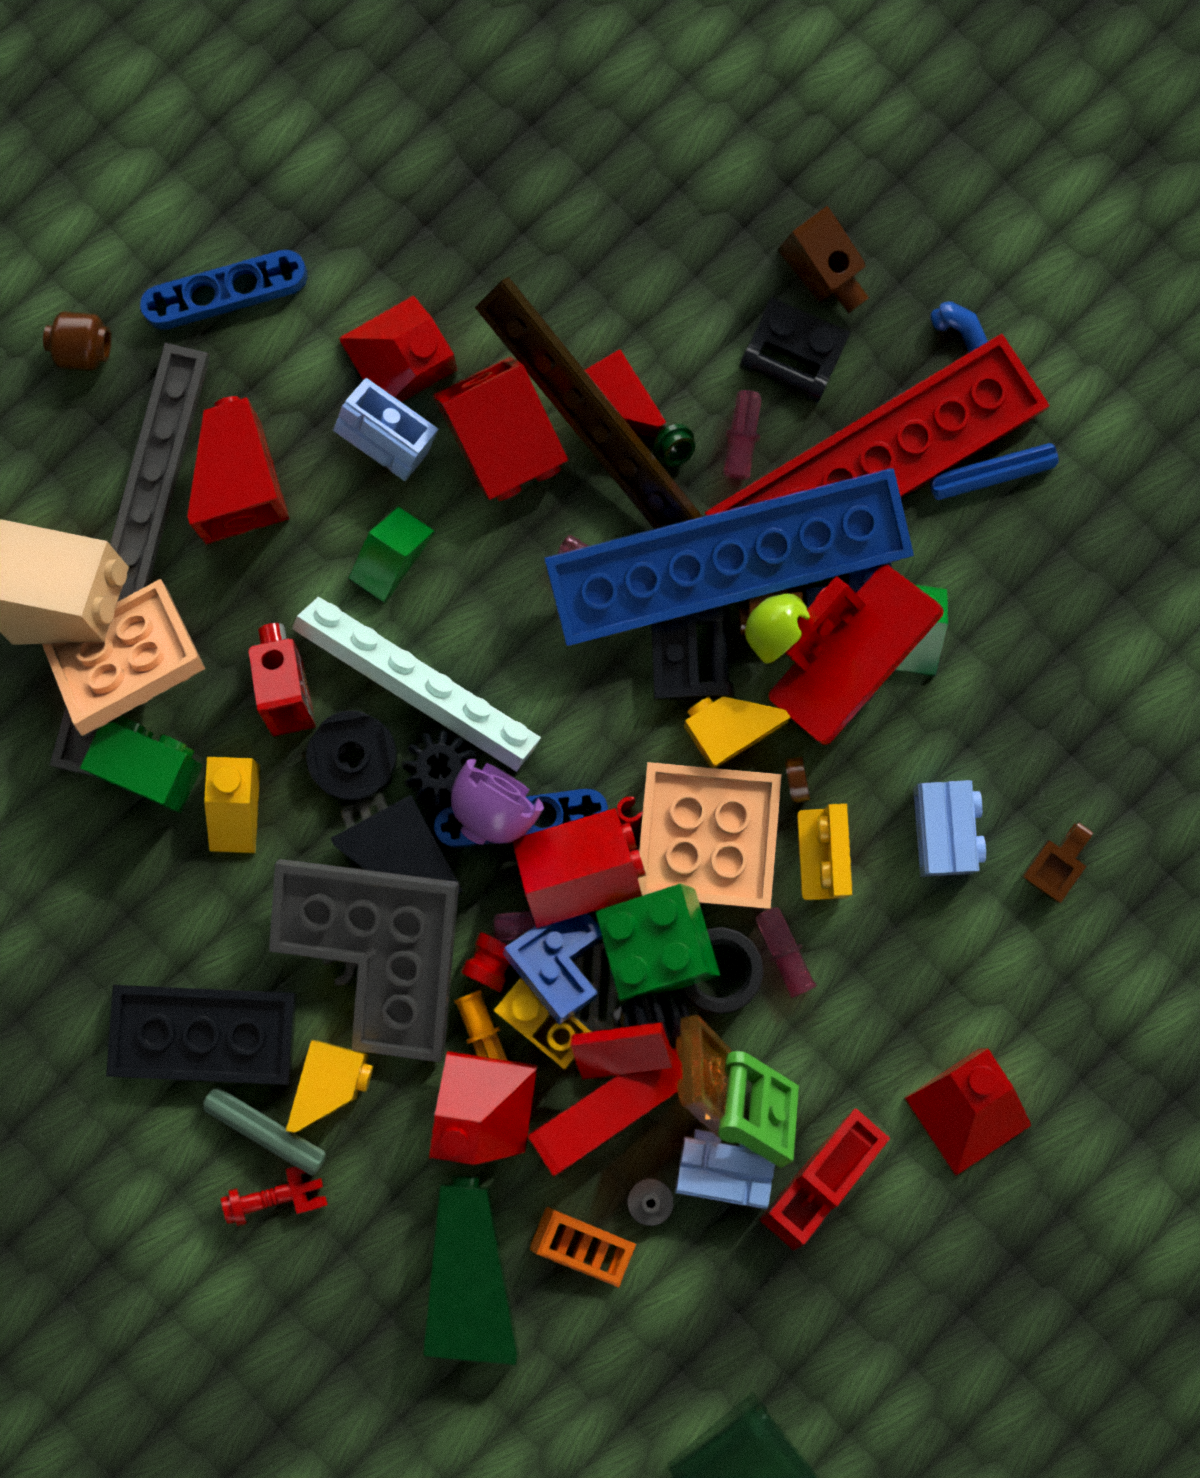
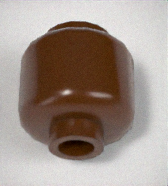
M64 311L57 314L52 325L45 326L43 348L51 353L53 362L59 368L93 371L100 366L101 362H106L109 359L111 331L109 327L104 326L103 321L98 315Z

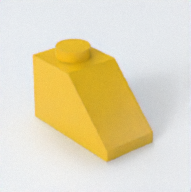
M724 696L713 702L710 697H707L687 711L690 718L685 720L684 728L710 768H718L786 725L790 716L786 710Z
M207 757L204 804L210 852L256 853L261 765L252 758Z
M311 1040L286 1131L293 1133L302 1131L357 1099L359 1091L366 1092L373 1071V1066L366 1064L369 1054L318 1040Z

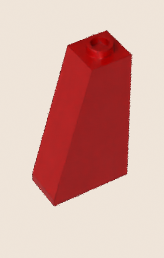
M681 1045L674 1049L670 1046L673 1054L672 1068L616 1075L528 1135V1138L553 1176L693 1081L688 1072L694 1069L695 1066Z

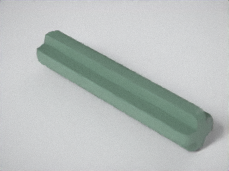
M213 1088L206 1096L203 1103L204 1111L309 1175H315L322 1167L326 1155L322 1149L297 1134L286 1131L284 1126L220 1088Z

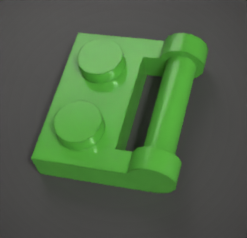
M742 1051L729 1053L725 1059L724 1069L728 1075L725 1115L719 1121L718 1136L728 1143H740L782 1168L794 1161L799 1085L748 1053ZM746 1080L752 1083L749 1121L743 1118Z

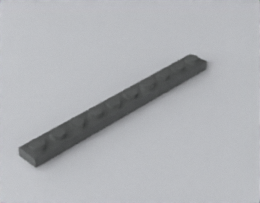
M167 343L164 345L110 542L112 548L129 567L127 579L122 586L118 601L148 586L150 583L210 357L206 352ZM65 707L50 766L96 777L80 769V766L98 728L81 736L72 722L67 707Z

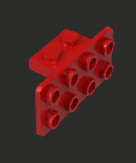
M889 565L880 566L857 593L836 576L827 587L817 594L815 601L808 607L807 611L810 618L806 620L800 617L797 620L802 635L786 652L795 663L770 690L769 699L778 708L786 710L790 718L823 745L831 743L940 620L944 613L942 606Z

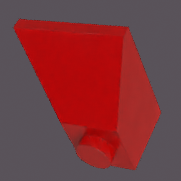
M414 295L339 337V341L363 380L368 378L400 402L458 370L454 353L433 318Z
M988 1048L977 1049L904 1097L954 1175H958L1032 1126L1015 1088Z
M447 1051L435 1110L429 1158L476 1165L525 1153L538 1065Z

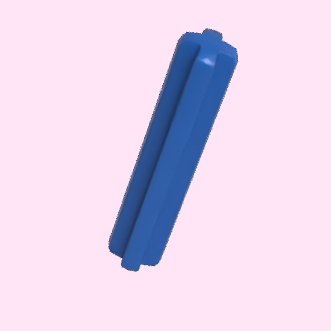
M1047 443L943 472L931 479L930 488L934 498L941 500L1052 469L1059 463L1057 450L1052 443Z

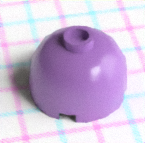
M476 759L467 760L457 775L451 790V806L455 817L463 825L460 830L462 834L480 845H483L486 840L497 844L511 843L525 835L544 810L540 799L538 798L533 805L525 797L530 789L514 777L488 763L485 764L482 770L474 768Z

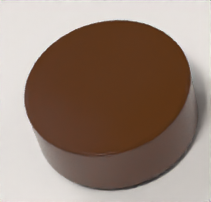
M803 757L787 759L785 766L792 801L795 803L810 801Z

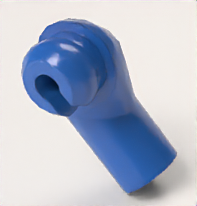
M952 301L941 303L940 308L934 309L931 312L930 320L935 329L946 331L949 327H952L959 331L969 353L988 342L978 317L974 312Z

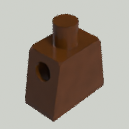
M828 206L792 231L777 249L818 301L822 302L834 294L849 314L869 299V296L855 279L866 267L865 261Z

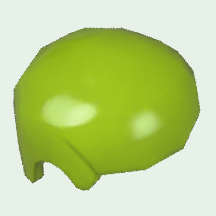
M782 594L767 598L752 611L747 620L745 629L746 640L765 664L778 659L800 639L802 633L798 627V617H803L806 620L810 618L806 605L794 594Z

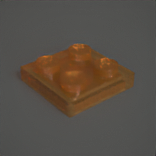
M699 1015L680 1018L681 1036L677 1037L676 1049L678 1057L682 1062L683 1079L678 1081L679 1099L684 1107L719 1138V1121L725 1115L728 1075L724 1070L725 1059L732 1050Z

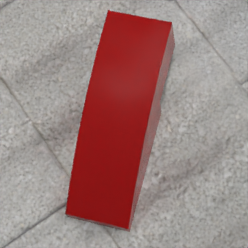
M854 1108L798 1171L759 1220L793 1251L803 1246L829 1212L836 1208L890 1140V1137L857 1108Z

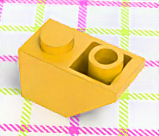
M522 978L517 981L494 1009L498 1015L564 1070L574 1059L570 1046L572 1035L592 1032L574 1016H571L559 1025Z

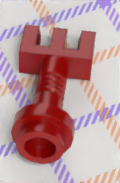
M294 1166L285 1169L289 1183L275 1186L274 1189L270 1188L269 1190L266 1189L265 1191L262 1190L261 1192L241 1197L238 1188L228 1190L229 1195L220 1198L226 1223L228 1225L236 1222L237 1226L246 1224L245 1214L268 1208V1206H276L277 1203L283 1204L293 1201L297 1214L328 1205L326 1196L314 1197L308 1201L306 1192L322 1188V1179L319 1178L303 1183L301 1174L307 1173Z

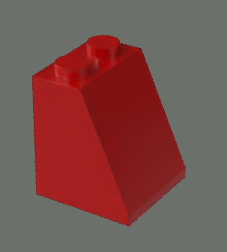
M510 356L432 395L477 483L489 500L495 497L498 501L506 500L522 490L521 484L534 477L537 481L546 480L561 471L559 465L568 461L524 365Z
M238 396L225 397L216 401L214 407L203 411L187 517L189 524L205 544L290 519L261 421L247 397L242 399Z

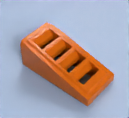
M546 1207L531 1242L530 1250L537 1255L619 1288L636 1244L550 1207ZM561 1223L564 1227L555 1249L549 1248L558 1225ZM575 1230L581 1231L582 1233L572 1257L566 1255ZM593 1237L598 1238L599 1241L590 1263L583 1262ZM612 1244L617 1247L606 1272L601 1270L600 1267L609 1245Z

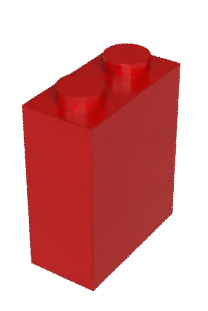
M616 808L524 835L513 841L525 895L537 928L643 896L638 878L646 876L644 866L637 849L630 823L621 825Z

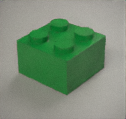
M122 716L119 717L117 724L110 721L106 725L99 727L80 769L181 814L203 767L201 763L192 758L195 751L186 747V744L161 734L158 741L153 740V732Z
M680 883L595 911L620 1000L632 1002L636 999L662 992L675 991L720 976L695 888Z

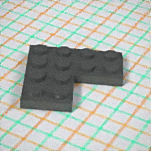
M279 859L275 863L269 952L358 963L351 1050L441 1063L445 1053L459 882Z

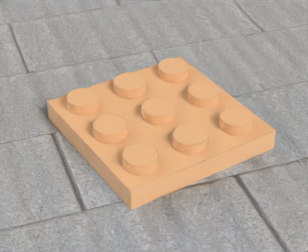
M161 579L117 602L114 618L110 622L104 642L42 644L72 722L81 736L106 725L118 716L148 702L151 698L171 687L187 681L193 675L205 669L172 597Z
M647 762L639 848L646 876L638 878L642 895L681 883L695 888L700 904L770 910L782 774Z

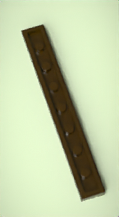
M509 277L501 280L474 308L517 361L524 365L530 377L650 525L657 529L703 517Z

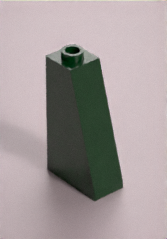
M452 1175L451 1183H442L440 1185L423 1356L516 1365L519 1346L489 1187L479 1186L478 1177Z

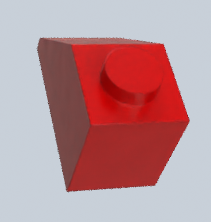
M620 349L585 369L586 373L636 434L656 438L659 432L666 428L665 419Z

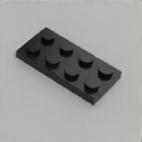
M113 985L106 1077L291 1085L297 993Z

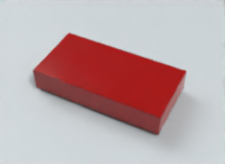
M662 1022L573 1034L570 1046L582 1080L672 1068L673 1054Z

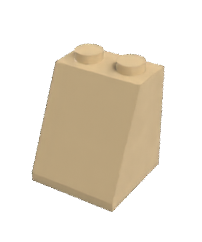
M0 519V632L12 645L104 642L110 622L114 618L115 607L122 586L127 579L128 565L107 541Z

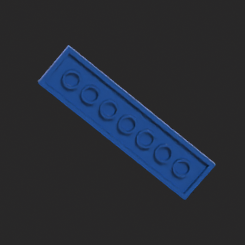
M889 468L548 556L544 560L565 642L569 646L912 557L914 553L894 468Z

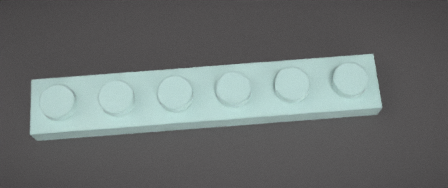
M319 596L297 615L292 627L294 631L516 772L532 754L541 739L540 736L527 729L522 723L506 716L489 705L484 699L476 697L454 683L446 675L435 671L416 659L410 652L402 650L377 634L372 628L364 626L342 612L337 606L326 602Z

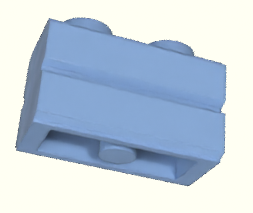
M368 378L361 382L342 405L338 415L339 418L333 428L334 432L382 466H386L389 471L403 481L409 478L426 457L439 430Z
M970 780L917 784L913 788L920 877L974 874L978 872L979 863H985L986 861L984 836L976 835L975 818L982 817V797L980 791H973L972 781Z
M695 1129L694 1138L684 1136L675 1192L767 1209L775 1164L740 1143L739 1146L721 1143L718 1133Z

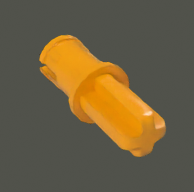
M478 990L454 1000L470 1037L466 1039L467 1044L472 1043L476 1055L507 1060L497 1032L501 1031L500 1027H494L481 995L482 991Z

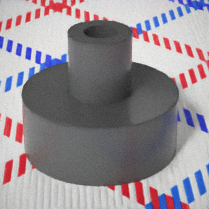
M645 1178L635 1183L630 1189L627 1199L628 1209L632 1217L639 1223L648 1226L658 1225L664 1222L671 1214L673 1196L669 1187L661 1180ZM653 1199L655 1204L648 1206L646 1204L647 1200Z

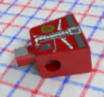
M270 623L259 627L260 645H255L248 649L258 713L273 737L316 728L304 663L294 640L286 638L285 627L281 623Z

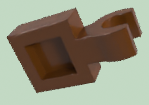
M1078 822L1072 825L1060 846L1047 840L1021 878L1056 903H1061L1087 867L1078 861L1076 857L1094 832Z

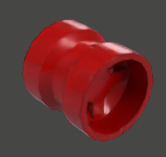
M480 932L475 942L476 952L473 958L466 960L460 973L501 992L506 982V969L511 965L503 956L504 947L507 944Z

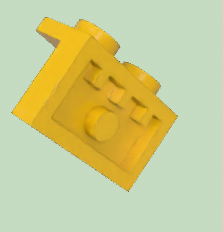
M847 803L829 804L825 809L800 810L797 813L802 898L804 900H822L850 897L852 895Z

